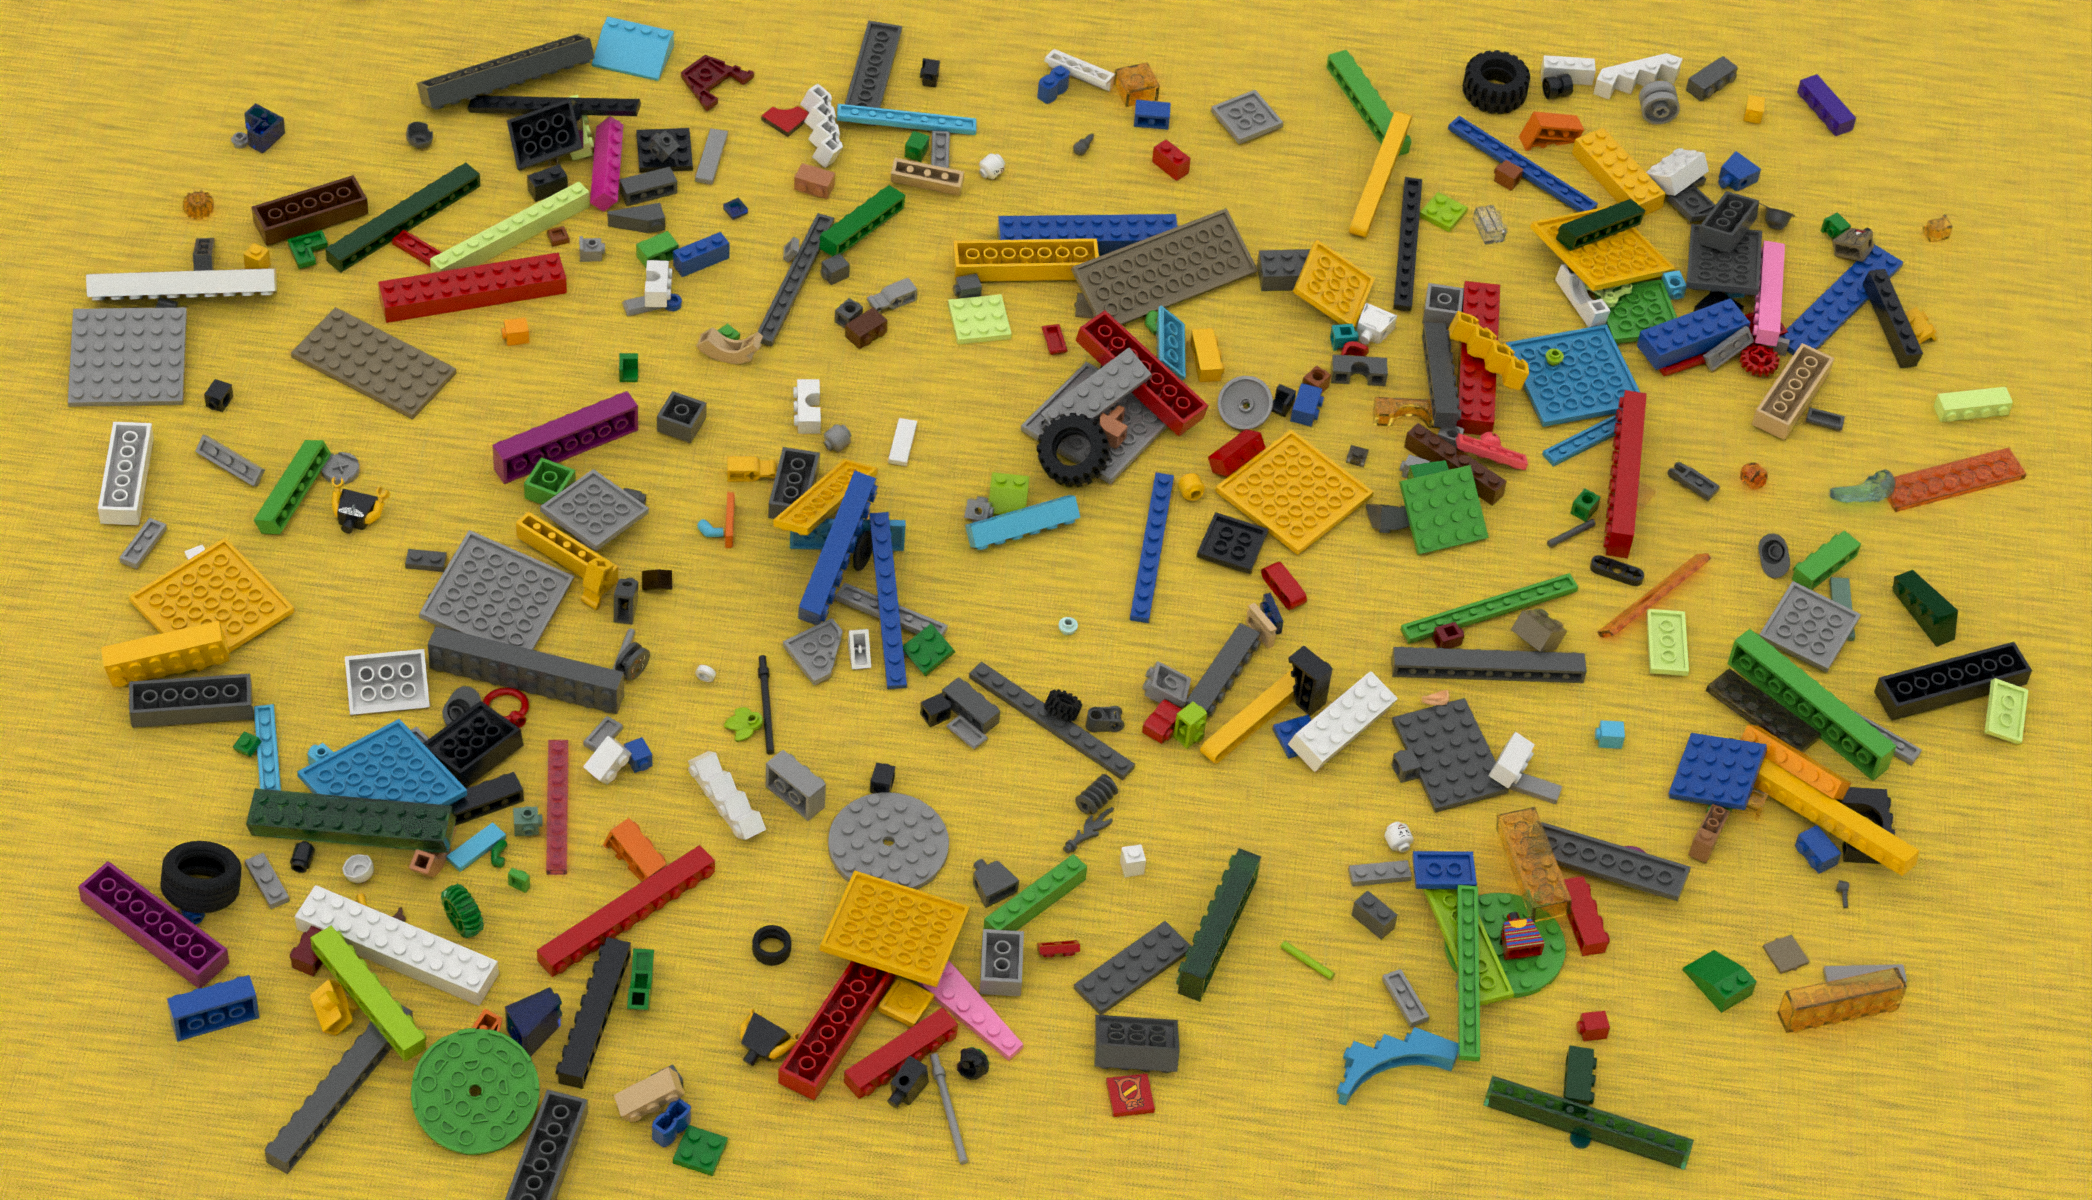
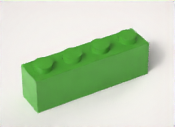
M1845 530L1839 535H1834L1830 542L1822 544L1818 551L1810 553L1805 561L1795 565L1792 580L1813 590L1858 555L1861 543Z

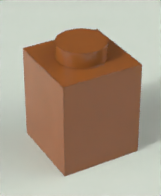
M1505 160L1501 165L1498 164L1496 166L1494 182L1512 191L1521 182L1523 169Z

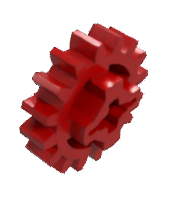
M1751 343L1750 347L1747 346L1741 351L1739 362L1742 363V368L1746 367L1745 372H1752V376L1758 374L1761 377L1764 374L1768 377L1769 373L1774 374L1775 370L1778 369L1780 358L1777 357L1778 352H1773V347L1767 348V345L1761 346L1759 343L1755 346Z

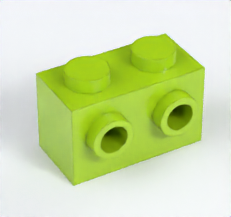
M1193 701L1177 713L1173 738L1187 749L1204 738L1207 718L1205 709Z

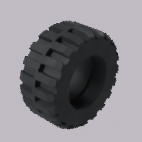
M1500 50L1481 52L1476 57H1472L1466 65L1462 85L1463 93L1474 107H1478L1483 112L1484 110L1491 114L1493 112L1498 114L1512 112L1513 109L1519 108L1527 98L1530 83L1529 69L1521 59L1518 60L1517 56L1514 54L1510 55L1509 52L1504 51L1503 53ZM1487 80H1497L1505 84H1494Z
M1070 413V416L1065 414L1059 415L1060 419L1055 420L1053 418L1050 420L1051 425H1045L1042 429L1044 431L1043 435L1040 434L1038 437L1037 452L1039 462L1047 475L1060 485L1083 487V483L1086 482L1089 485L1093 483V478L1096 477L1098 479L1101 476L1100 472L1102 470L1105 471L1107 468L1106 462L1110 460L1108 438L1102 427L1093 418H1088L1085 414H1080V416L1076 413ZM1071 435H1082L1089 440L1091 445L1088 457L1077 465L1062 464L1057 457V448L1061 441Z

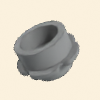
M237 132L231 138V142L236 148H244L249 142L248 135L243 132Z

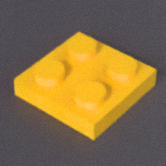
M898 977L878 1006V1011L907 1026L913 1027L918 1024L934 1000L935 994Z

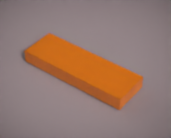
M727 492L725 548L733 547L734 492Z

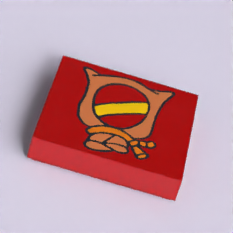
M1148 1074L1106 1078L1113 1117L1155 1112Z

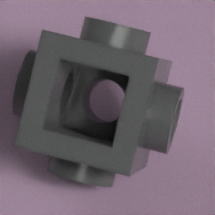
M664 131L661 134L656 133L650 139L652 143L648 148L663 163L675 153L680 145L674 140L672 135Z

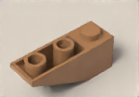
M1715 804L1711 805L1693 839L1688 856L1707 863L1730 814L1729 810Z

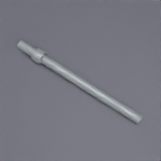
M935 1053L930 1055L933 1066L932 1074L934 1079L937 1080L959 1162L963 1165L968 1163V1159L946 1085V1073L944 1067L941 1066L938 1054Z

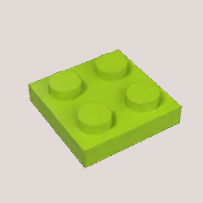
M1437 192L1420 211L1419 217L1450 232L1467 213L1468 207Z

